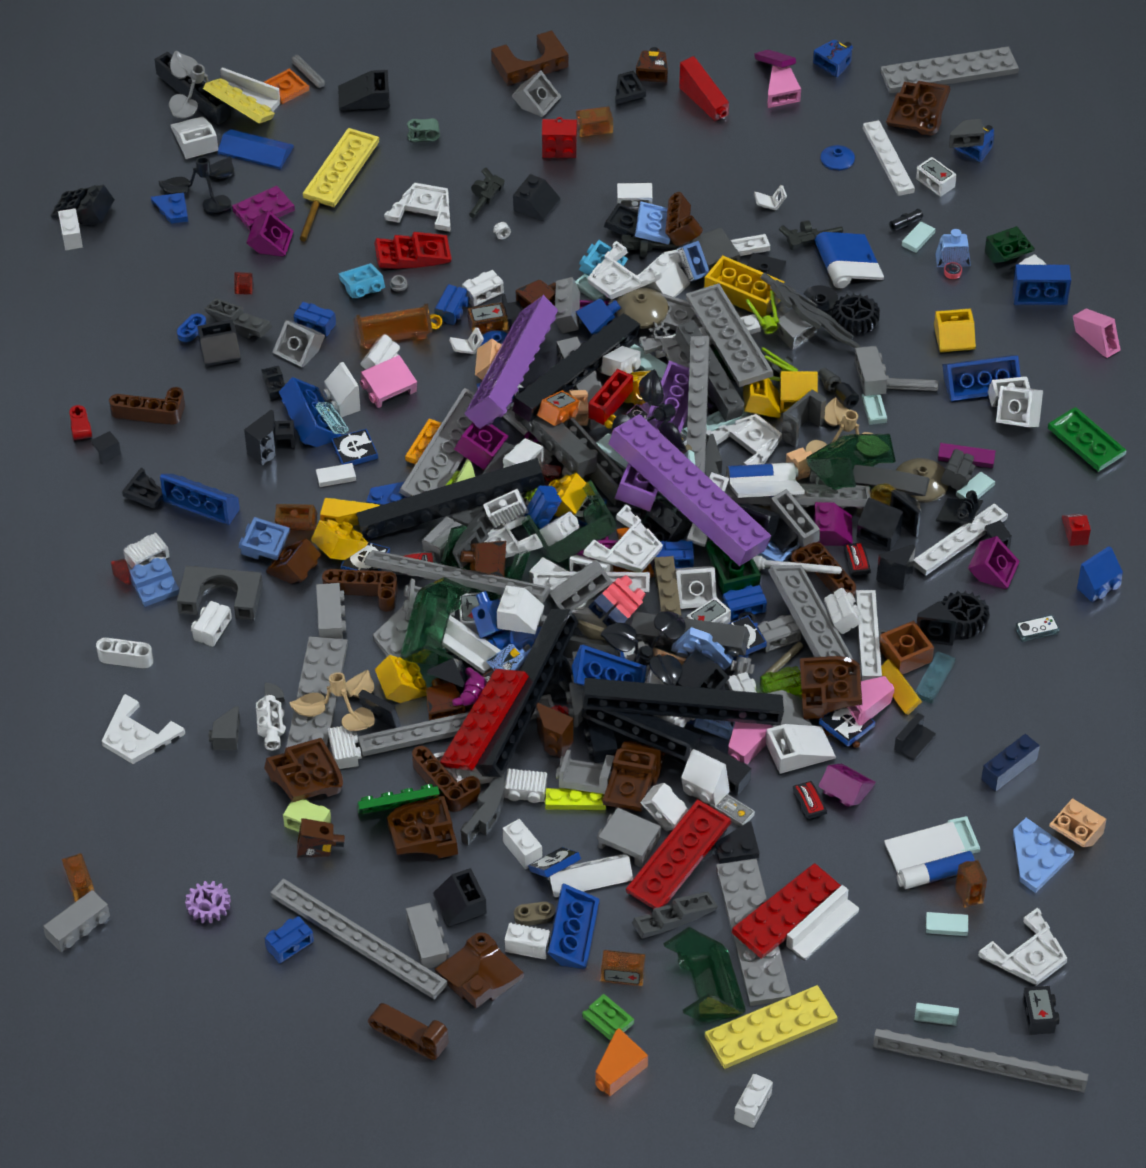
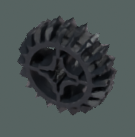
M853 293L850 296L846 294L845 297L840 296V299L836 300L833 305L832 318L851 334H866L867 331L872 332V329L876 328L880 320V310L878 304L874 302L873 298L869 299L868 295L862 296L861 293L859 295Z
M957 590L955 594L950 592L948 596H944L943 601H940L957 618L955 635L958 634L961 638L967 635L970 638L972 634L977 636L979 632H983L984 628L987 627L990 618L989 605H986L985 600H981L980 595L974 596L973 592L967 594L966 590L960 593Z

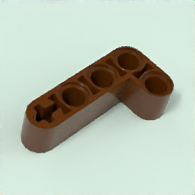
M681 192L674 193L668 200L665 233L675 246L683 245L697 238L703 231V228L696 219L690 215L691 204Z
M172 387L167 391L165 399L114 394L109 398L111 415L114 418L174 425L181 420L185 400L183 390L180 387Z
M818 542L810 543L795 550L791 555V562L841 567L827 549ZM842 567L840 574L815 572L832 594L838 589L844 588L847 593L851 592L855 598L856 584Z
M328 569L322 574L323 584L339 583L340 591L344 590V595L378 596L379 608L385 612L392 611L396 606L397 577L393 572Z
M418 746L413 749L412 761L414 770L427 785L433 784V787L438 786L439 797H445L448 810L458 812L477 801L481 793L480 780L477 777L468 776L456 782L427 747Z
M380 1003L368 1019V1023L373 1029L431 1060H437L449 1043L448 1029L440 1021L433 1020L429 1026H426L385 1003Z

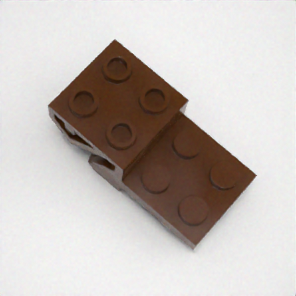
M624 741L622 748L616 751L613 760L614 768L602 800L603 805L642 812L644 806L640 802L649 792L650 786L656 785L666 753L642 742Z

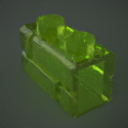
M788 666L781 669V671L765 673L760 677V690L762 693L784 690L795 696L802 694L801 672L798 666Z

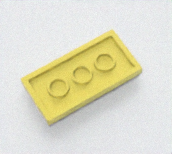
M216 79L204 85V90L259 124L271 120L275 114L270 111V107L259 104L254 97L246 96L241 89L233 88L224 79Z

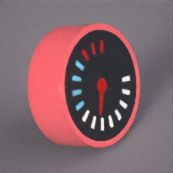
M951 262L944 267V275L949 279H958L962 274V267L958 263Z

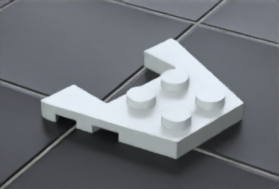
M414 183L402 195V199L399 202H395L392 205V209L384 214L385 220L399 223L405 210L438 216L435 222V229L450 232L448 188Z
M615 241L611 251H607L604 255L605 259L602 263H598L587 279L591 286L612 300L661 279L662 274L651 265L638 275L629 271L617 262L628 253L627 248Z
M757 414L736 420L735 424L729 426L722 425L717 430H707L706 432L707 440L710 434H714L717 445L731 437L751 452L753 456L746 460L743 465L765 464L782 439V433Z
M626 504L616 515V520L630 529L611 550L593 540L586 547L583 555L634 572H642L662 550L663 545L649 529L642 525L641 519L631 512V508Z
M524 515L504 523V525L499 526L495 530L493 528L488 533L489 538L485 541H506L505 558L543 547L536 533L517 542L510 531L527 522Z
M125 694L101 741L103 747L134 764L154 753V749L161 745L166 746L171 743L172 739L186 734L183 727L172 721L159 734H156L129 718L140 705L137 700Z
M1038 908L1025 916L1023 920L1036 933L1033 937L1009 955L993 941L982 948L978 954L980 958L1036 986L1065 965L1068 959L1056 937L1054 938L1051 934L1050 927L1043 920L1042 913Z

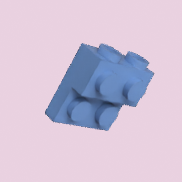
M254 517L252 523H248L246 527L245 538L242 537L239 542L241 554L258 560L260 556L277 560L290 533V528Z
M154 558L149 564L143 566L140 564L135 565L129 571L130 580L144 607L179 595V587L172 576V571L165 558Z

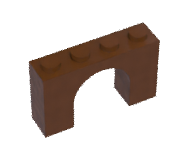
M552 30L537 35V48L542 57L536 60L524 61L516 58L507 44L491 49V62L507 86L526 81L540 70L545 75L569 67V54Z

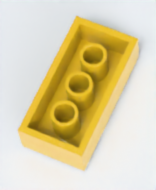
M722 255L705 276L704 288L720 284L733 305L753 313L746 302L749 299L761 317L772 312L770 295L772 289L770 285L760 278L763 272ZM770 276V277H771L772 279H774L775 281L778 280V281L784 283V281L779 280V279H777V278H775V277ZM774 293L775 303H776V306H777V304L780 302V300H779V298L776 296V294Z

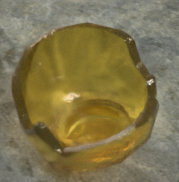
M887 483L878 484L871 490L870 497L890 506L891 491L896 489Z

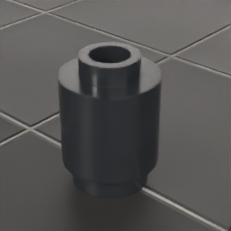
M841 382L834 388L835 397L844 407L853 408L857 405L859 395L849 384Z

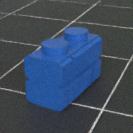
M447 285L434 309V314L442 318V323L454 325L457 319L462 318L463 308L469 304L467 290Z
M302 302L293 316L295 323L322 333L325 337L330 334L336 325L335 312L330 309L317 307L312 303Z
M540 485L527 506L528 514L525 513L531 528L542 529L550 523L552 517L557 512L562 501L559 495H557L555 487Z
M660 541L663 547L656 557L674 556L675 569L694 567L692 541Z
M750 585L737 591L729 590L723 594L722 603L731 610L730 621L738 619L739 615L743 612H751L754 615L766 612L767 600L760 585Z
M300 916L288 919L281 928L271 930L264 938L266 949L279 964L314 942L311 928L305 924Z

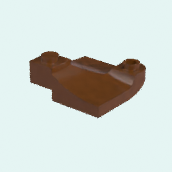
M918 81L917 84L904 82L900 93H897L886 121L887 125L916 130L924 135L936 134L942 122L941 115L951 90L950 86Z
M843 656L800 658L804 719L824 718V715L829 712L862 705L860 664L857 661Z
M322 738L286 747L285 753L266 758L264 769L271 781L278 783L292 802L320 794H326L329 797L340 793L342 790L343 777L341 771Z
M444 796L402 805L387 817L389 832L391 833L397 855L429 853L442 858L458 854L457 840Z
M482 932L469 938L460 951L435 968V973L447 980V985L462 1000L466 998L475 1008L488 999L493 1001L524 978V973L498 948L496 941L488 934Z

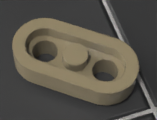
M549 902L522 904L514 910V920L521 926L546 924L555 918V907Z

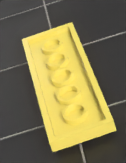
M348 128L303 192V198L335 207L378 145L379 137Z
M816 985L705 1032V1038L722 1067L726 1069L836 1023L838 1017L819 986Z

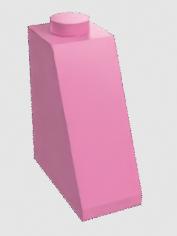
M772 66L768 90V108L800 102L801 88L791 67L781 68Z
M1087 308L1073 315L1075 331L1105 358L1120 351L1114 318Z
M885 676L861 681L862 705L847 707L859 726L865 724L870 718L874 717L891 703L894 686Z
M735 722L728 746V754L739 762L748 764L766 746V730L773 726Z

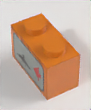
M563 390L542 400L537 416L556 426L577 415L580 401Z

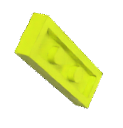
M546 788L545 809L606 810V805H603L604 794L564 788Z

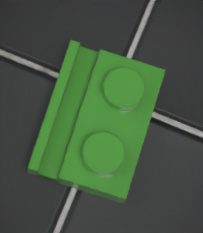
M605 994L592 1003L589 1009L582 1012V1017L610 1041L618 1028L625 1032L634 1024V1018Z

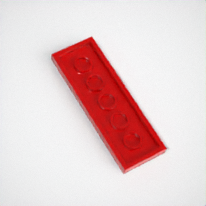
M495 669L441 758L440 763L443 767L473 771L529 676L525 671Z
M697 799L628 885L626 893L653 909L666 906L731 824V819Z
M814 863L735 925L731 933L762 959L787 939V934L841 885Z

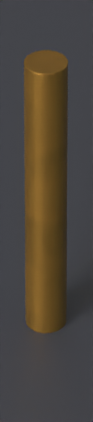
M313 201L300 235V240L303 242L308 237L320 204L318 201Z

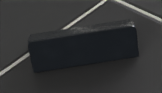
M780 517L776 533L771 541L781 552H784L798 545V536Z

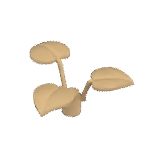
M835 397L825 407L824 421L831 426L839 425L840 428L829 446L821 440H813L807 444L805 451H811L813 455L819 454L822 458L821 464H829L836 458V452L831 448L834 446L842 430L850 432L855 429L856 439L859 440L857 448L864 455L871 457L879 456L888 452L891 447L879 436L870 432H864L860 437L859 424H856L858 419L857 412L844 407Z
M368 670L356 675L347 682H345L343 673H333L329 676L330 686H327L326 698L322 694L314 692L290 702V706L296 713L307 717L317 716L325 711L324 704L328 703L330 693L332 692L335 696L344 697L350 713L342 718V726L349 731L364 730L371 727L375 722L374 715L369 709L360 707L353 711L347 697L348 695L349 697L355 696L359 698L358 694L361 690H366L369 693L373 692L374 682Z

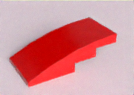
M413 232L412 236L394 235L393 240L376 238L374 242L379 268H419L449 263L452 260L447 235Z

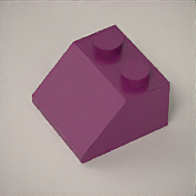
M267 210L255 218L246 243L259 254L284 257L294 231Z
M815 502L814 522L820 529V541L818 543H821L823 546L853 544L852 515L834 502Z
M995 536L979 542L968 570L980 582L1007 589L1020 561Z
M841 763L828 765L818 787L823 789L824 794L830 797L836 796L841 799L840 802L851 807V805H859L876 782Z

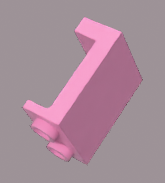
M400 355L361 372L360 385L363 390L368 392L370 401L373 404L375 403L377 408L382 407L384 400L402 392L408 391L410 395L417 392V380Z

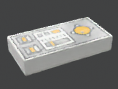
M728 794L716 806L710 804V807L729 817L731 822L739 827L749 822L755 815V811Z

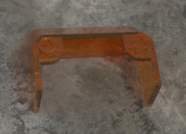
M424 304L420 308L366 317L356 315L353 319L359 346H363V349L371 348L383 334L389 336L392 341L415 337L416 340L427 339V335L433 332L428 304Z

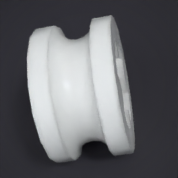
M500 222L494 226L493 232L498 239H506L510 235L511 229L506 222Z

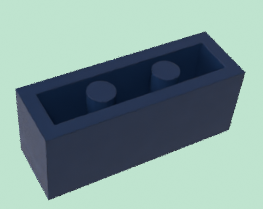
M1027 734L1022 735L983 765L981 780L996 792L1038 759L1040 745Z

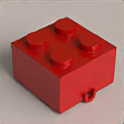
M562 117L542 119V158H576L577 120L563 119Z

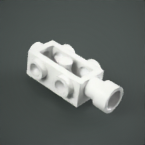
M266 695L256 702L258 735L265 738V748L274 751L280 748V736L286 730V726L282 722L285 711L281 707V702L277 701L275 696Z

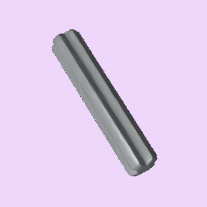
M299 55L291 58L292 63L318 88L324 87L325 80Z
M889 378V386L886 389L937 391L938 381Z

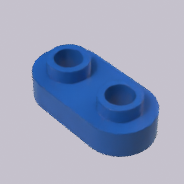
M197 313L185 320L177 329L178 339L182 342L192 341L198 335L197 326L206 324L205 316Z

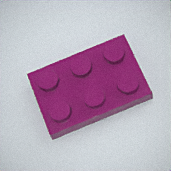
M274 186L232 205V210L251 231L255 218L267 210L279 218L295 211V205L278 186Z

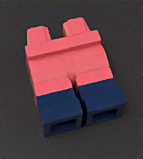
M627 575L622 578L618 577L588 606L599 619L615 606L602 620L607 627L612 625L610 619L614 623H625L643 603L642 600L646 595L645 592L640 588L633 592L628 587L632 580Z

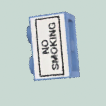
M699 241L677 248L686 276L690 282L707 275L709 268Z

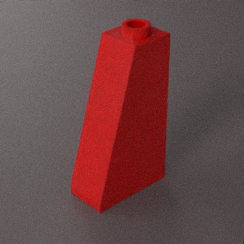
M692 56L680 62L679 88L714 121L729 115L728 100L698 60Z

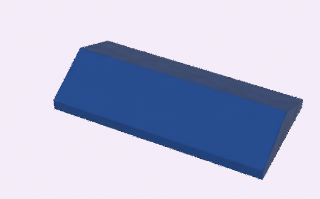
M230 129L223 134L217 154L281 169L294 145Z
M580 645L572 664L574 683L583 686L585 678L645 683L647 666L585 645Z
M564 883L561 885L547 954L561 966L585 969L587 967L600 899Z

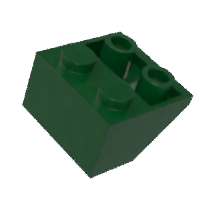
M1017 226L986 237L985 253L993 263L1004 262L1035 251L1033 245Z

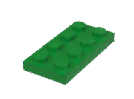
M1076 407L1048 423V429L1098 472L1126 455V449Z
M433 784L421 786L420 790L413 791V788L403 789L400 794L393 795V792H386L381 794L379 798L365 796L357 803V814L362 815L394 809L408 803L439 797L438 786L433 787Z

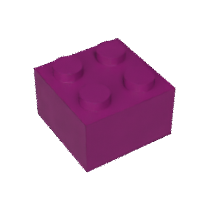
M472 422L461 436L454 450L485 470L507 440L508 435L492 424L489 426L485 425L479 429Z

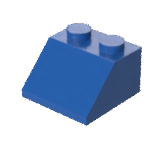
M1110 546L1081 564L1077 589L1092 603L1104 598L1108 592L1116 590L1122 583L1123 571Z

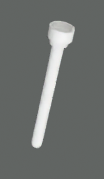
M758 555L753 558L759 571L771 566L802 565L804 570L809 572L840 574L842 572L839 566L771 561Z

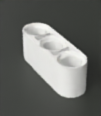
M101 638L96 643L98 659L102 663L135 668H149L153 664L152 648L147 643L113 638Z

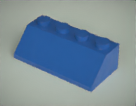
M1018 355L942 364L944 383L950 401L989 396L988 389L992 380L1021 377Z
M292 377L279 391V394L288 410V415L294 420V428L298 431L301 442L314 447L332 443L331 438L341 436V433H334L316 408H327L330 412L319 388Z
M175 474L160 475L164 502L230 525L240 510L239 498L233 494L219 491L216 488L208 487L200 482H194L183 476Z

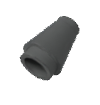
M825 367L819 370L818 375L825 389L834 392L836 385L841 383L840 377Z

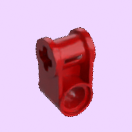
M81 405L71 407L69 414L73 440L92 438L86 409Z

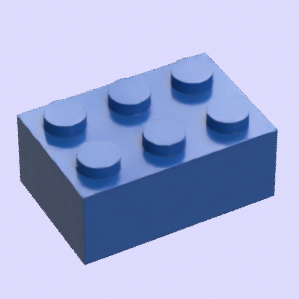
M1016 264L1012 288L1014 305H1067L1071 285L1070 265Z

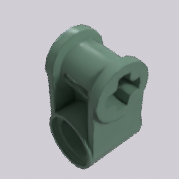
M434 118L412 119L407 123L409 129L407 138L409 141H436L440 138L439 123Z

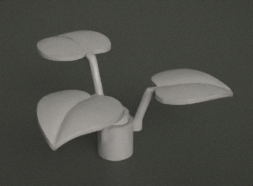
M175 51L170 62L172 74L179 79L189 76L191 77L192 84L188 97L183 94H177L170 99L169 109L173 116L187 118L195 114L198 108V103L191 99L195 83L199 84L204 79L207 83L209 80L203 65L198 64L192 57ZM227 81L229 83L228 85L232 86L233 88L237 87L243 91V88H241L240 86Z

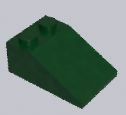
M713 541L706 542L711 565L715 568V578L722 597L729 590L737 591L750 585H760L761 575L753 558L739 566Z

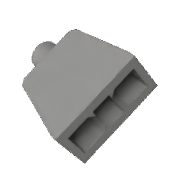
M794 309L786 314L780 310L777 311V317L780 322L777 323L778 329L776 334L790 349L794 350L817 333V328L802 319Z

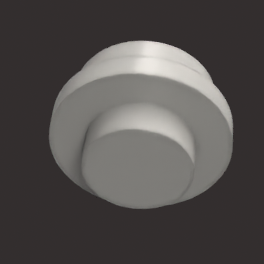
M401 275L394 276L390 281V288L394 291H403L408 286L407 280Z

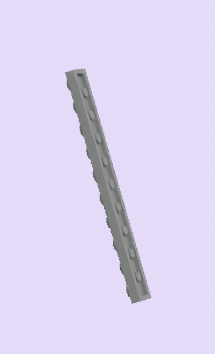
M691 336L687 444L692 447L691 451L694 452L695 465L705 474L710 340L709 336Z
M372 550L365 558V565L375 569H386L409 576L423 577L427 580H437L446 584L452 583L465 588L470 587L480 591L494 592L498 595H503L506 585L527 589L541 603L550 595V587L381 551Z
M550 694L541 697L540 704L549 708L554 706ZM535 709V711H534V713H533L531 719L537 718V717H536V709ZM469 712L358 736L362 756L454 737Z
M284 878L270 892L271 897L434 1000L447 986V980Z
M876 1029L873 1044L875 1048L1085 1093L1088 1074L1078 1070L1062 1069L1059 1066H1048L1036 1061H1025L1012 1056L997 1055L994 1052L978 1051L971 1047L964 1048L955 1046L952 1043L936 1042L929 1038L922 1039L913 1037L910 1034L894 1033L887 1029Z

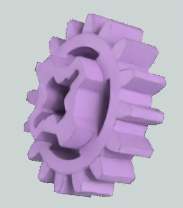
M204 881L203 886L197 883V889L190 888V894L186 895L185 904L189 916L193 915L195 921L201 918V923H204L206 919H209V922L212 923L213 918L219 921L220 915H227L226 910L230 909L231 899L230 895H228V889H223L221 883L215 886V881H212L210 885Z

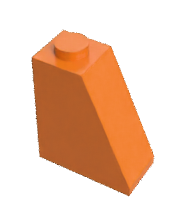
M620 1028L615 1031L596 1069L595 1084L600 1091H605L609 1096L613 1095L648 1067V1055Z

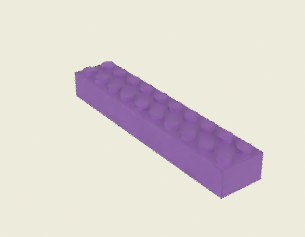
M544 295L519 312L464 413L479 429L485 425H491L496 417L499 416L501 418L507 412V406L513 401V395L519 390L517 388L518 385L524 380L523 376L530 369L528 366L534 361V355L540 350L539 345L545 340V334L551 329L550 325L556 319L555 315L558 309Z
M669 361L661 380L664 393L662 403L672 404L675 407L676 414L669 422L676 425L681 434L688 416L689 368ZM651 405L646 418L654 415L657 406ZM656 419L648 421L658 431V427L663 423V421ZM628 463L615 499L650 512L658 490Z
M639 414L613 429L608 444L735 563L741 566L765 551L771 535L642 415Z

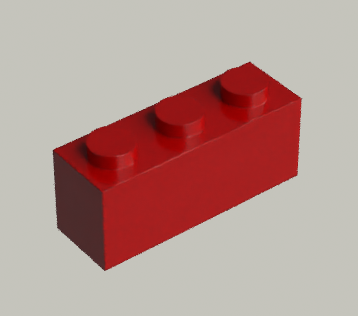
M617 369L589 401L588 418L605 425L608 418L616 412L632 393L633 375Z

